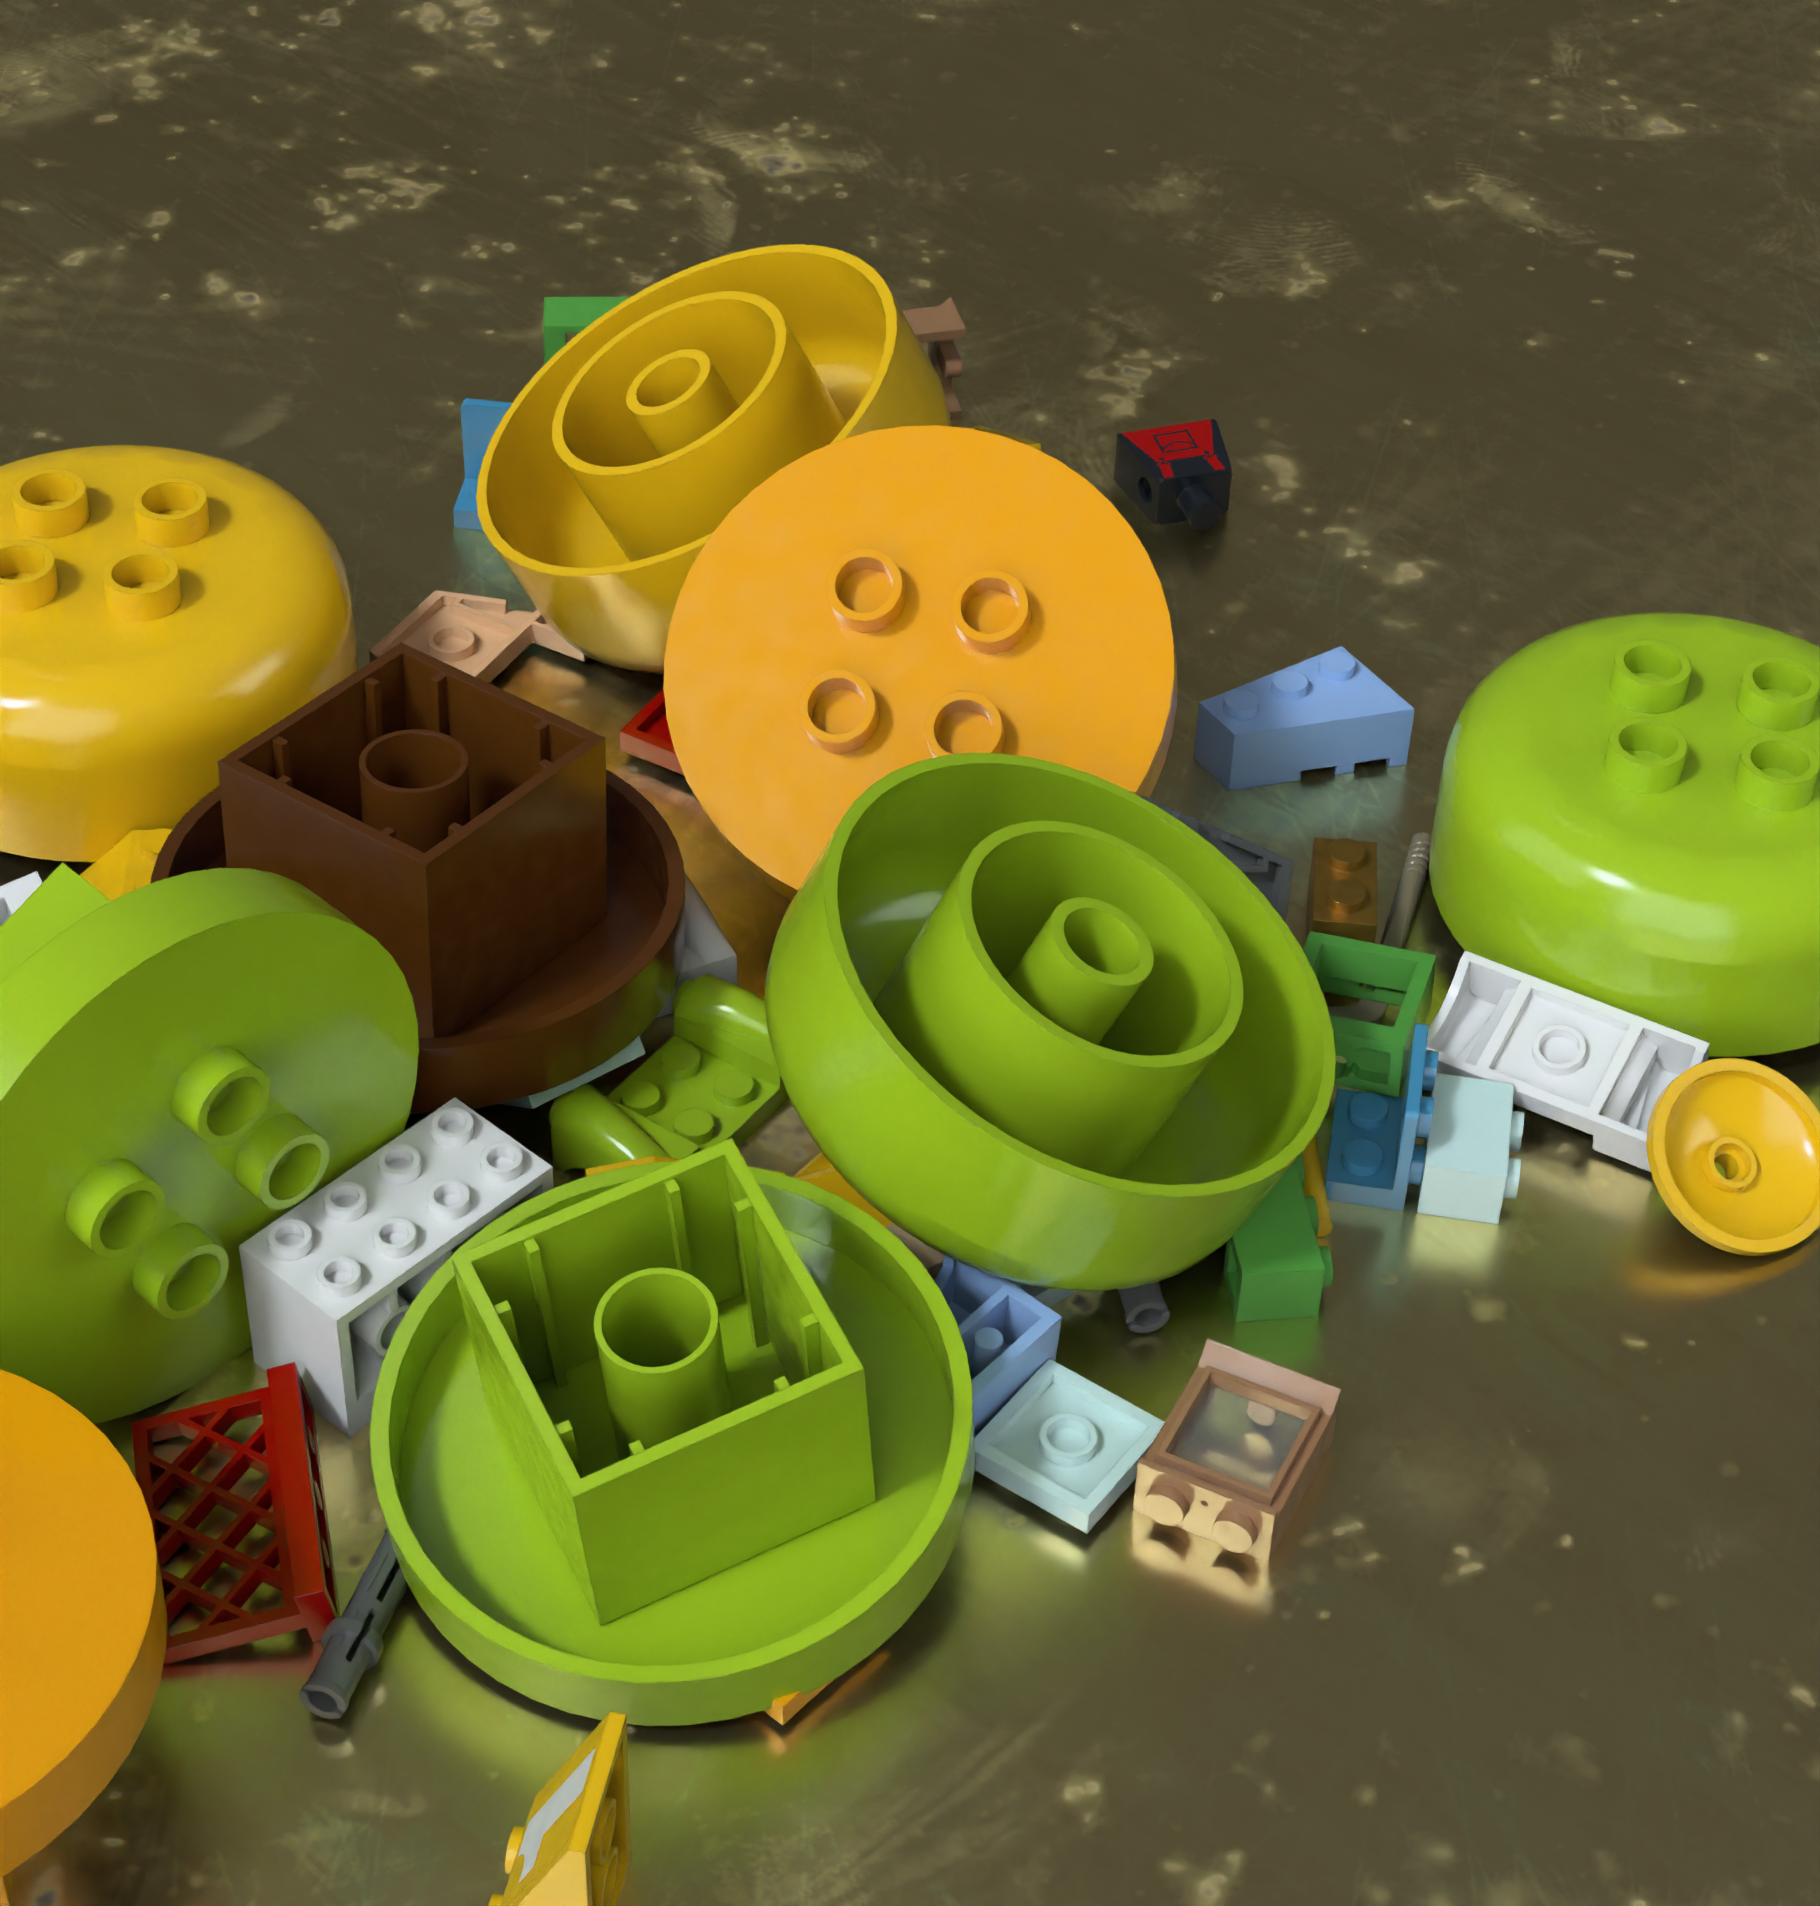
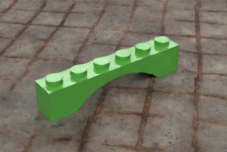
M1302 1153L1241 1229L1227 1241L1223 1272L1236 1323L1317 1317L1322 1288L1331 1287L1333 1264L1329 1247L1327 1245L1319 1246L1316 1238L1319 1227L1316 1200L1314 1196H1304L1302 1189L1305 1178Z

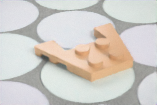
M435 590L369 650L370 662H372L398 644L404 643L487 683H490L531 643H536L583 662L588 658V656L575 649L545 621L538 609L534 612L512 610L507 608V600L440 590Z

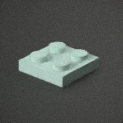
M1048 1359L974 1438V1470L1087 1534L1136 1479L1138 1461L1140 1458L1144 1459L1165 1422L1057 1362Z

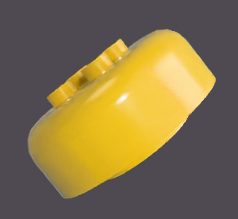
M788 244L752 248L699 263L643 289L596 319L554 354L518 394L501 419L489 442L482 460L477 482L476 501L478 517L487 538L545 621L570 645L589 658L611 666L644 673L664 674V656L669 625L679 593L692 564L711 534L724 518L754 488L781 468L814 450L838 440L870 431L902 426H950V413L940 378L885 280L872 266L847 252L825 246Z
M107 445L66 449L39 454L0 466L1 852L54 861L96 862L132 830H153L158 828L173 830L182 817L195 804L220 785L218 761L359 670L352 593L348 575L338 548L322 522L296 497L273 480L250 468L209 454L178 448L146 445Z

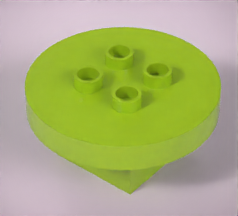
M63 862L0 926L1 1370L21 1376L54 1393L80 1411L94 1424L131 1415L164 1402L198 1384L252 1346L239 1245L404 1133L417 1080L419 1057L418 1022L415 1006L404 974L392 955L373 936L299 882L272 872L250 868H215L188 872L153 882L111 901Z
M730 1138L678 1161L621 1167L592 1174L555 1187L513 1208L488 1224L459 1247L433 1274L413 1300L389 1345L381 1365L373 1397L370 1425L371 1466L388 1534L406 1582L420 1607L440 1633L470 1662L498 1682L532 1700L579 1716L602 1721L609 1712L626 1714L627 1724L642 1726H679L716 1722L770 1709L774 1699L798 1691H802L803 1695H806L841 1676L878 1649L902 1627L923 1602L950 1558L960 1536L970 1502L975 1468L972 1382L967 1352L956 1319L940 1288L923 1264L903 1242L871 1215L840 1196L785 1174L748 1166L733 1139Z

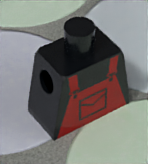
M1215 419L1117 434L1114 480L1152 523L1166 525L1189 521L1194 529L1207 530L1213 527L1219 521L1220 516L1228 511L1232 469Z

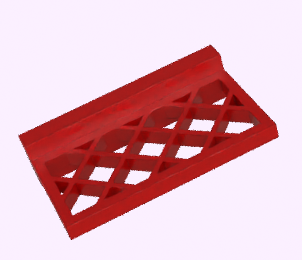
M295 1362L267 1369L268 1387L131 1422L136 1481L142 1490L152 1521L167 1612L166 1653L163 1665L302 1628H307L313 1643L319 1642L329 1623L336 1618H341L314 1409ZM262 1414V1425L244 1445L223 1436L236 1421ZM181 1435L192 1439L191 1443L172 1464L153 1454L154 1442ZM211 1449L232 1458L211 1482L190 1473ZM251 1467L268 1475L269 1480L249 1502L229 1491ZM180 1486L198 1495V1497L176 1521L160 1513L158 1508ZM216 1505H219L237 1514V1517L215 1540L195 1529ZM272 1505H273V1513L270 1512V1511H268ZM258 1524L276 1533V1537L260 1556L254 1559L235 1550V1548L251 1529ZM160 1531L163 1532V1533H165L162 1538H161ZM185 1543L204 1554L181 1579L165 1571L163 1566L180 1546ZM222 1563H226L244 1572V1574L221 1599L201 1589V1587ZM278 1564L280 1565V1571L274 1569ZM262 1582L283 1592L284 1606L255 1614L241 1609ZM165 1590H167V1591L170 1592L167 1597H166V1591H165ZM188 1602L210 1612L197 1629L169 1636V1624Z

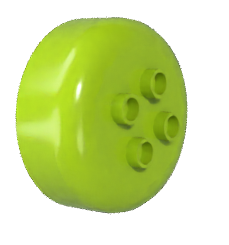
M1649 612L1597 618L1565 627L1526 645L1493 669L1476 686L1466 700L1449 737L1443 761L1429 849V875L1432 892L1442 918L1461 947L1475 955L1710 1043L1708 1057L1768 1055L1801 1049L1820 1043V646L1792 634L1737 619L1692 613Z
M1001 753L943 755L912 763L891 772L871 785L853 802L788 906L777 931L766 974L765 1012L767 1030L775 1061L795 1111L825 1158L872 1207L905 1232L962 1264L1020 1284L1075 1291L1125 1289L1164 1280L1195 1265L1221 1247L1241 1229L1303 1152L1321 1126L1329 1108L1334 1088L1336 1054L1334 1033L1327 1003L1303 949L1285 921L1263 893L1216 847L1186 824L1153 803L1097 776L1036 758Z

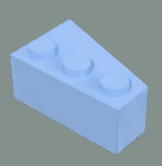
M1340 646L1199 702L1193 758L1228 791L1299 781L1301 779V771L1333 767L1336 775L1353 773L1355 763L1386 759L1389 767L1407 765L1415 709L1345 648Z
M944 1255L943 1266L935 1279V1283L940 1288L956 1319L967 1352L972 1382L975 1438L1048 1359L1056 1361L1062 1316L1009 1280L987 1274Z

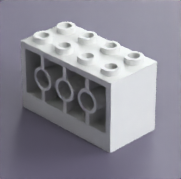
M454 1097L239 1245L254 1363L267 1372L269 1368L295 1362L313 1409L350 1438L371 1422L373 1397L381 1365L394 1333L413 1300L433 1274L459 1247L484 1227L518 1205L553 1189V1166Z

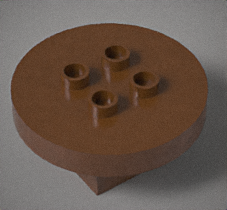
M400 643L220 759L218 761L220 785L195 804L171 831L157 856L151 875V883L188 872L215 868H250L276 873L299 882L373 936L396 961L405 976L414 1001L418 1022L419 1057L417 1080L409 1114L433 1113L454 1097L471 1109L510 1102L546 1091L596 1068L626 1048L649 1027L662 1011L675 989L683 965L685 949L684 862L677 840L667 822L656 808L633 786L606 769V738L404 643Z

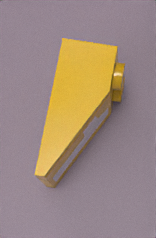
M609 1712L537 1793L525 1827L515 1825L509 1838L505 1857V1873L510 1876L504 1895L493 1893L488 1906H619L632 1860L626 1714Z

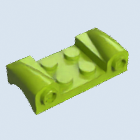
M709 973L703 974L695 980L688 979L683 982L676 991L672 1001L674 1035L606 1097L592 1085L586 1083L556 1098L549 1114L553 1167L564 1172L574 1168L587 1169L650 1156L683 1159L730 1138L733 1139L735 1145L739 1148L789 1099L775 1061L767 1030L765 999L745 988Z

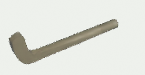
M1416 833L1411 840L1381 938V945L1405 949L1429 869V849L1432 835L1428 833ZM1367 984L1366 987L1373 988L1375 986ZM1361 999L1359 1003L1354 1005L1328 1007L1330 1015L1381 1025L1389 1004Z

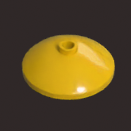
M1718 1058L1699 1063L1687 1069L1666 1086L1658 1097L1649 1118L1646 1141L1647 1157L1650 1171L1660 1196L1672 1214L1685 1228L1704 1242L1718 1249L1744 1256H1766L1787 1250L1806 1239L1820 1225V1113L1808 1096L1797 1085L1779 1072L1760 1063L1738 1058ZM1715 1162L1724 1168L1726 1179L1716 1169Z

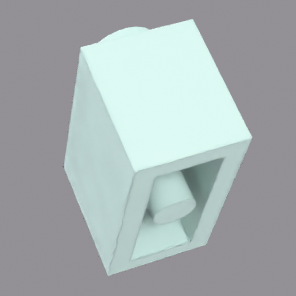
M1436 1073L1434 1091H1431L1430 1097L1434 1098L1429 1138L1424 1139L1426 1153L1422 1182L1419 1188L1417 1213L1491 1224L1499 1223L1503 1198L1516 1199L1521 1168V1159L1509 1157V1151L1519 1152L1524 1125V1112L1512 1111L1514 1083Z

